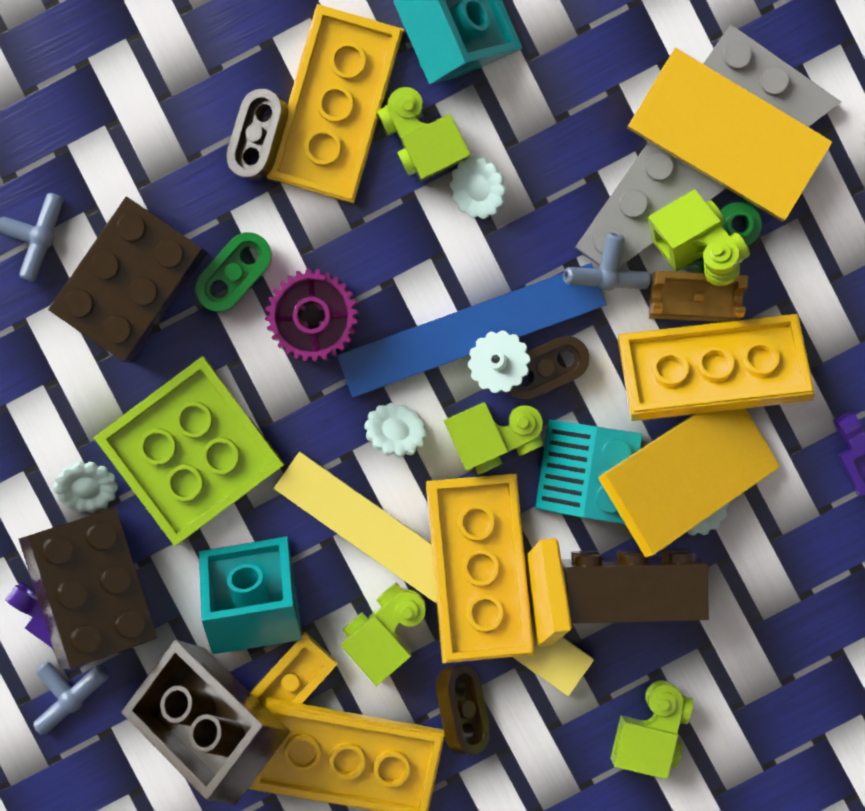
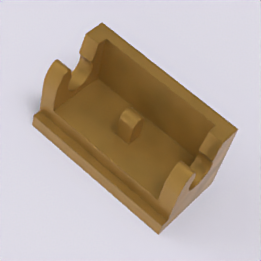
M655 271L651 273L648 319L706 322L738 321L744 317L746 307L743 306V293L748 288V275H738L737 279L729 285L716 286L707 281L705 273Z

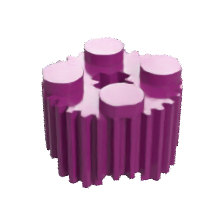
M306 269L305 274L296 271V277L287 276L288 282L281 281L280 290L275 288L273 290L276 296L269 297L271 306L265 308L266 311L270 312V315L265 317V320L270 322L267 330L274 333L271 338L274 341H279L277 346L285 349L287 355H294L295 359L300 360L303 358V361L310 362L312 358L314 362H320L322 357L323 360H330L331 354L337 357L338 352L345 351L353 342L352 335L357 334L354 326L359 325V321L355 317L360 314L358 310L354 309L358 304L356 300H351L354 297L353 293L348 290V286L345 283H341L338 277L332 279L330 273L327 272L323 275L319 269H316L314 274L310 269ZM316 304L319 311L325 312L324 321H319V327L311 329L310 323L301 319L302 312H309L308 305Z

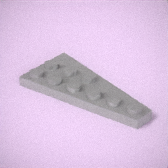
M733 25L727 28L703 63L807 127L841 103L839 99ZM648 142L574 249L601 266L606 235L609 233L621 234L624 237L619 267H621L653 243L648 216L694 189L705 202H708L726 188Z

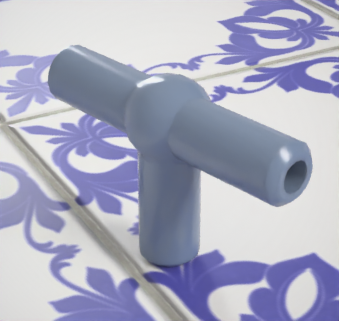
M46 194L36 226L7 217L0 218V234L30 243L19 273L20 278L30 282L37 281L46 251L54 242L53 231L64 201L57 194Z
M618 233L606 235L599 269L567 267L563 273V280L566 285L599 287L605 291H611L614 288L647 289L650 286L651 277L646 271L618 270L624 243V237Z
M46 662L40 666L36 674L58 700L33 722L34 729L39 734L46 735L67 715L77 712L82 707L83 701L108 679L106 670L101 666H95L71 687L51 662Z

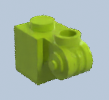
M402 87L391 94L388 104L378 110L377 113L387 134L391 135L397 132L404 149L398 151L397 154L408 176L416 173L420 182L457 165L460 161L467 160L471 154L451 113L430 124L420 122L417 118L422 112L423 101L421 95L413 88Z
M695 189L648 216L651 240L675 272L703 257L707 281L716 286H726L737 279L740 273V263L750 256L749 249L743 238L736 232L729 236L721 225L724 224V219L714 202L711 200L705 202Z
M485 402L443 420L465 470L467 471L475 467L477 474L484 473L501 465L502 461L499 456L516 448L518 455L521 456L544 445L540 437L543 426L542 416L538 410L531 406L522 405L514 408L509 415L508 426H500L494 422Z
M397 582L392 584L376 599L381 605L380 608L375 610L368 618L361 612L342 629L347 636L342 640L340 646L376 687L411 657V649L396 633L397 625L401 623L407 627L416 626L421 623L426 612L425 600L422 595L414 590H404Z
M659 680L653 682L645 692L646 703L654 713L651 718L640 720L620 715L610 759L614 767L668 780L670 768L677 769L680 763L683 743L677 741L680 723L686 725L689 723L693 709V698L681 694L672 683Z

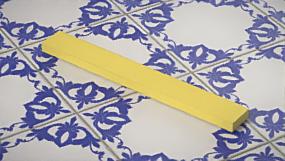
M299 451L273 489L437 604L431 543ZM530 613L534 655L515 656L513 658L569 697L593 663L594 658L565 637L560 638L551 646L537 647L532 614Z

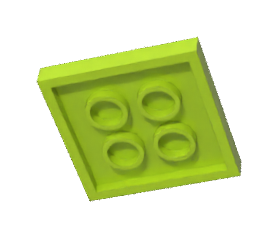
M205 356L196 360L93 437L174 546H177L285 465Z

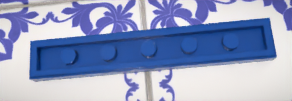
M589 263L578 268H593V265ZM562 273L344 352L337 357L353 398L469 356L470 350L476 347V341L479 338H485L489 332L497 334L504 330L509 335L515 334L521 337L604 307L607 304L599 287L566 285Z

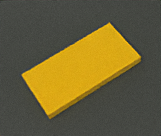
M316 5L287 105L288 119L274 166L267 175V179L351 204L355 203L379 120L377 111L382 109L404 29L323 5Z
M676 47L627 126V129L782 222L788 217L832 144V141Z
M798 314L618 334V345L631 421L813 401L815 391Z
M744 408L693 414L600 475L598 479L646 558L656 554L777 470L780 465L748 411Z
M517 474L427 481L426 493L442 663L534 655Z
M272 698L266 699L265 707L291 732L250 785L249 789L372 811H429L445 737L443 729Z

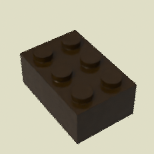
M126 196L48 310L121 361L132 363L208 252Z
M116 508L18 538L60 669H73L158 639Z
M684 548L662 549V557L646 558L641 550L635 549L617 550L616 558H602V555H598V551H572L571 559H561L571 624L709 620L708 564L697 558L694 552H689V549Z
M178 640L173 641L121 712L207 801L233 805L239 802L291 732L205 648Z

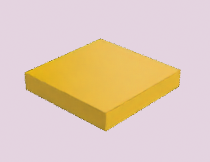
M556 538L540 539L525 556L528 593L537 647L553 645L572 628L559 541Z

